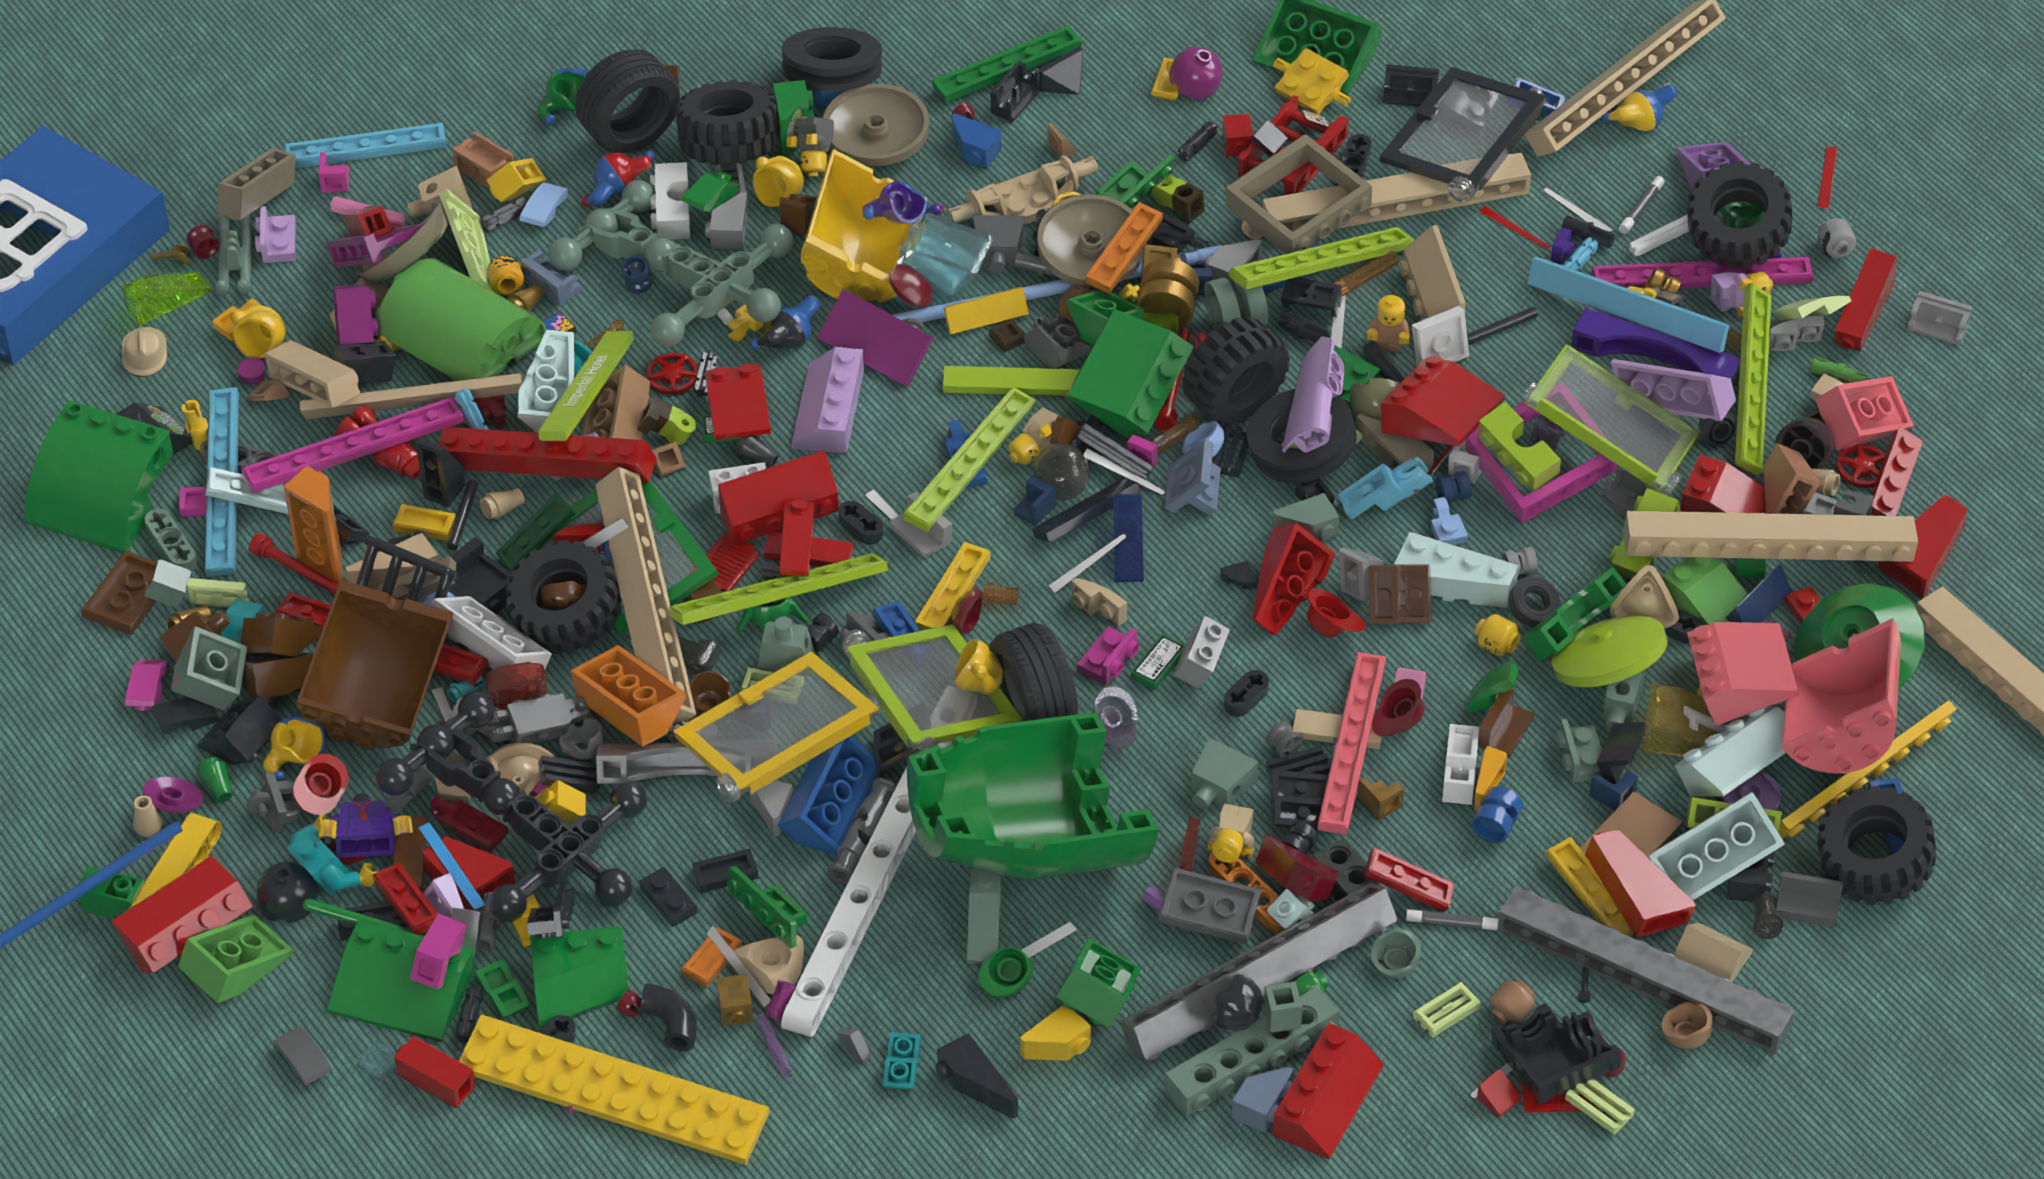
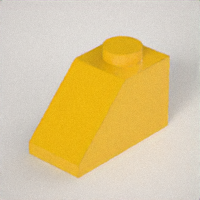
M533 158L509 162L486 181L490 185L491 194L500 202H506L545 182L546 178Z
M1062 1005L1020 1037V1056L1023 1059L1068 1061L1076 1054L1085 1052L1091 1044V1025L1074 1010Z

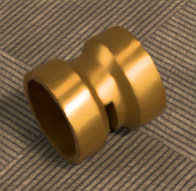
M1656 267L1647 279L1643 289L1657 287L1660 291L1676 293L1681 280L1674 276H1666L1665 271Z

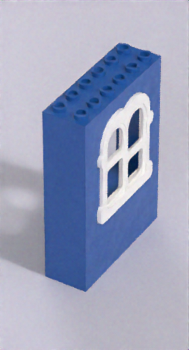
M44 126L39 128L0 161V212L4 209L21 219L11 228L0 226V253H4L22 264L13 274L0 279V360L4 359L15 365L170 230L162 191ZM30 225L54 237L34 255H28L10 245V242Z

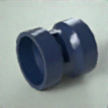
M631 256L622 263V275L630 292L640 294L651 288L653 280L646 259L641 256Z
M1464 470L1455 472L1451 477L1443 475L1435 479L1438 498L1445 497L1447 503H1452L1456 498L1463 500L1472 496L1471 482Z

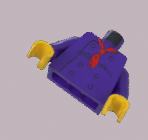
M365 793L355 795L353 802L342 803L340 813L334 814L330 820H319L318 837L336 838L337 858L394 855V836L403 835L406 832L413 833L411 816L397 817L392 811H387L383 801H371L370 796Z

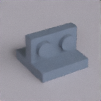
M1204 439L1169 465L1165 509L1175 513L1185 504L1189 503L1209 516L1217 511L1221 468L1212 463L1213 443Z

